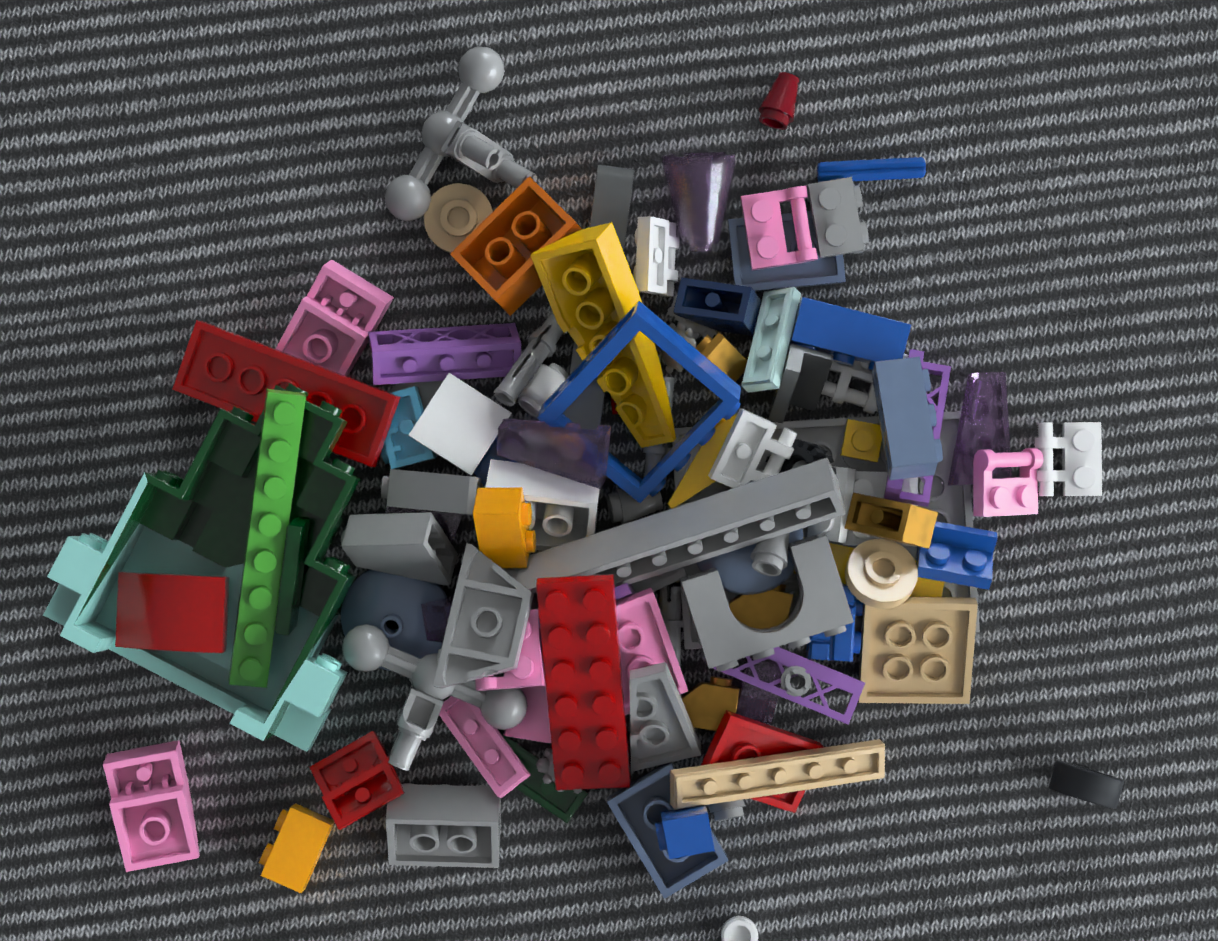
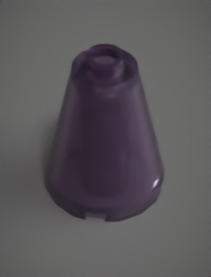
M725 152L685 153L684 157H675V153L662 155V166L681 241L684 245H690V251L692 252L712 251V244L719 243L736 163L735 153L725 155Z

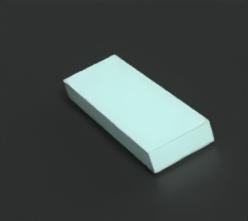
M795 287L765 291L763 293L741 385L748 393L779 389L801 297V293Z

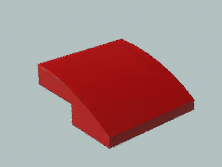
M371 731L309 767L323 794L322 799L338 830L347 827L405 793L393 765L388 763L389 757L375 731Z

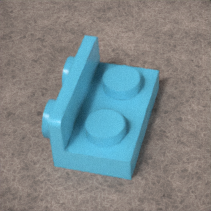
M418 386L392 392L391 394L401 398L381 451L385 464L390 463L391 469H400L436 458V454L408 436L424 412Z

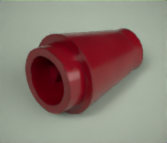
M780 72L777 79L758 109L760 112L759 121L762 124L773 129L785 130L788 123L793 122L799 83L798 77L787 72Z

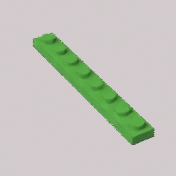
M266 389L229 670V685L267 688L286 532L290 520L305 409V393Z

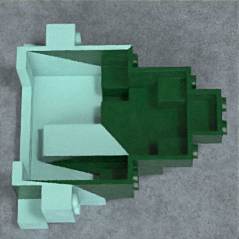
M288 383L286 389L277 385L274 390L305 393L306 398L309 394ZM307 400L305 401L289 520L290 524L297 516L310 518L297 626L289 636L276 634V631H274L267 688L229 685V670L264 409L256 424H253L251 422L254 416L236 406H233L231 412L221 408L184 479L166 470L158 469L156 473L144 472L109 541L93 533L89 535L82 533L81 536L67 537L47 576L59 583L43 615L64 626L60 634L61 637L92 653L109 649L233 713L234 716L229 724L264 741L275 735L307 752L312 748L331 711L330 706L348 673L340 669L343 664L341 661L325 653L319 655L339 616L337 612L356 577L348 572L351 567L349 564L333 556L324 557L343 521L340 517L360 481L359 478L352 475L355 470L354 467L336 458L332 464L328 461L348 421L340 418L341 409L323 400L319 406ZM118 572L229 577L226 652L202 653L115 647Z

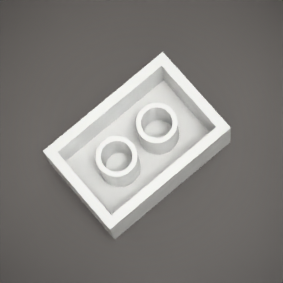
M490 460L485 488H523L525 503H531L532 521L529 530H535L536 550L544 551L595 534L602 473Z

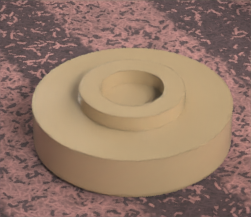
M461 183L450 184L440 188L431 196L429 208L424 214L425 229L432 242L438 248L451 253L493 212V209L487 197L477 188Z
M871 539L859 544L850 554L845 567V580L850 592L862 603L880 609L893 608L904 603L912 594L918 579L917 565L909 551L900 544L887 539Z

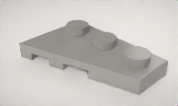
M663 662L630 670L631 772L700 756L702 745L667 663Z

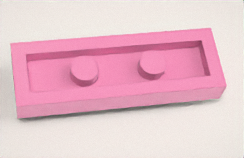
M452 696L444 701L439 716L497 797L503 798L530 776V773L499 730L485 721L479 707Z

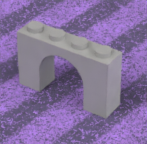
M819 533L789 543L788 550L799 583V599L793 613L784 622L771 628L759 629L749 627L733 616L718 570L715 567L679 578L709 669L716 667L718 672L738 666V659L751 655L753 660L762 659L775 653L773 648L788 644L789 648H796L810 643V636L824 632L825 637H829L847 630L845 625L854 621L827 535Z

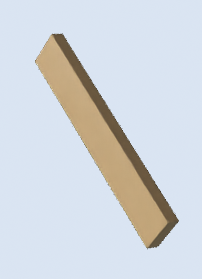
M878 739L670 770V805L674 810L885 778V744Z

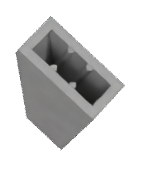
M390 469V475L383 476L381 498L387 499L386 506L473 515L477 489L481 488V478Z
M431 512L350 515L346 530L341 535V547L356 567L440 585L451 584L458 553Z

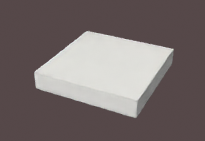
M448 373L408 436L471 476L512 413L451 373Z

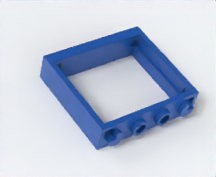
M638 301L542 404L537 419L632 498L641 503L648 495L654 497L659 493L666 483L665 477L673 469L678 472L685 466L691 457L689 452L697 444L703 446L711 439L716 431L714 426L722 418L728 420L737 412L741 405L739 403L741 387L643 303ZM639 331L720 398L643 479L638 477L563 414Z

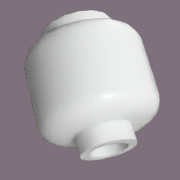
M551 363L549 366L541 364L533 378L519 395V405L527 413L538 418L542 404L569 376L568 373L555 363Z

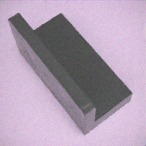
M795 344L790 345L780 387L775 389L768 420L783 423L789 404L812 411L816 409L833 362L831 354Z

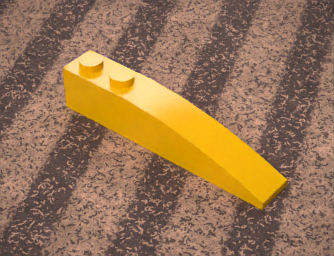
M612 222L578 230L531 254L555 319L564 333L568 331L577 344L576 352L582 360L591 353L638 301L642 303ZM639 331L598 375L596 381L603 392H609L618 405L615 410L640 447L644 448L674 442L676 434L655 343Z

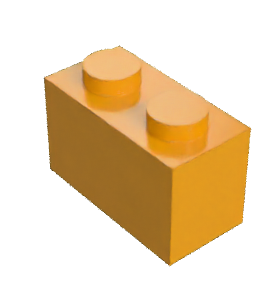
M478 488L473 509V519L479 551L501 568H527L529 553H535L536 533L535 530H529L532 521L531 503H525L523 488Z
M296 803L290 807L289 811L282 809L274 827V830L279 831L274 845L270 843L266 845L259 864L264 865L260 876L302 893L307 887L335 823L334 820Z

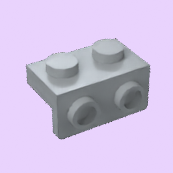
M852 177L808 184L807 190L819 259L849 253H862L865 250L864 244L869 243L866 222L859 221L857 208L863 206L860 186H853Z

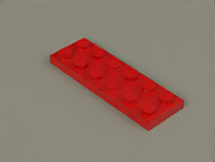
M196 320L172 390L230 412L233 406H236L253 415L252 421L257 422L264 409L266 389H274L276 385L286 389L288 383L309 393L306 398L307 401L319 406L323 400L342 410L340 418L348 422L332 452L367 466L376 467L401 397L204 321Z
M614 575L537 578L536 588L556 790L630 787L631 775Z

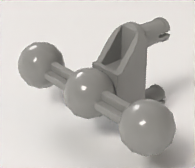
M477 46L469 49L461 57L458 72L462 83L446 111L441 110L433 113L424 122L421 135L425 148L409 175L404 174L394 178L387 186L384 196L387 209L395 218L413 221L425 214L431 202L430 189L427 185L443 157H452L495 183L506 182L518 188L529 176L537 182V175L516 163L509 151L464 122L479 94L494 90L502 81L505 72L504 64L500 55L494 49Z
M368 624L356 626L343 639V657L348 665L355 670L369 672L383 667L412 680L413 687H411L397 719L399 732L388 756L390 758L388 763L395 767L409 771L421 741H426L427 738H430L444 703L443 699L448 696L479 707L485 721L497 729L506 730L514 728L526 716L527 699L520 688L477 691L475 681H468L442 689L434 687L433 682L438 665L437 653L417 658L391 647L385 633L376 626Z

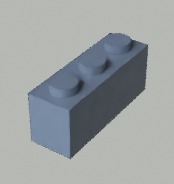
M920 357L876 361L872 380L889 480L934 475L938 462L943 460V452L940 439H934L932 427L936 426L937 418L934 404H928L926 392L930 391L931 388L928 369H922Z

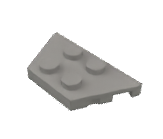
M466 543L433 686L440 689L517 669L534 594L472 544Z

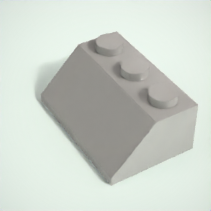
M405 783L401 784L405 793L387 803L386 832L389 865L499 868L501 798L497 797L490 786L415 785Z

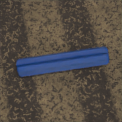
M922 157L820 162L817 165L818 182L852 177L853 181L922 178L926 174V163Z

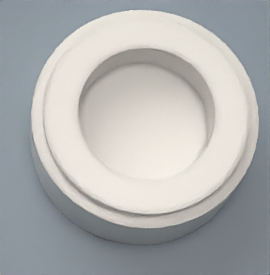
M734 916L724 923L721 929L722 941H758V931L755 924L749 918Z

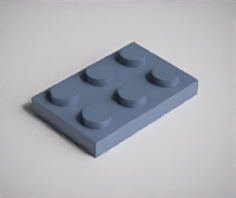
M807 211L812 248H816L818 260L752 271L744 219H728L734 285L752 287L755 292L845 283L843 255L819 259L812 213ZM792 213L781 214L787 252L798 251Z

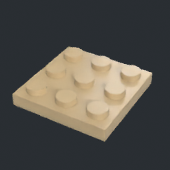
M909 597L901 605L888 609L874 608L863 603L859 680L865 682V685L860 695L859 703L970 704L978 607L976 598Z

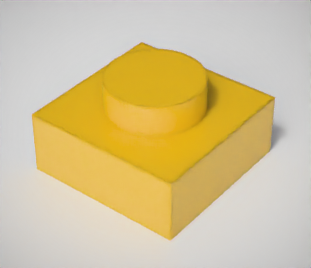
M847 419L840 456L878 462L882 442L880 425Z

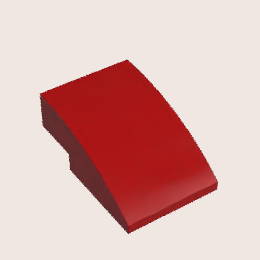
M118 572L115 647L202 653L226 652L229 577Z

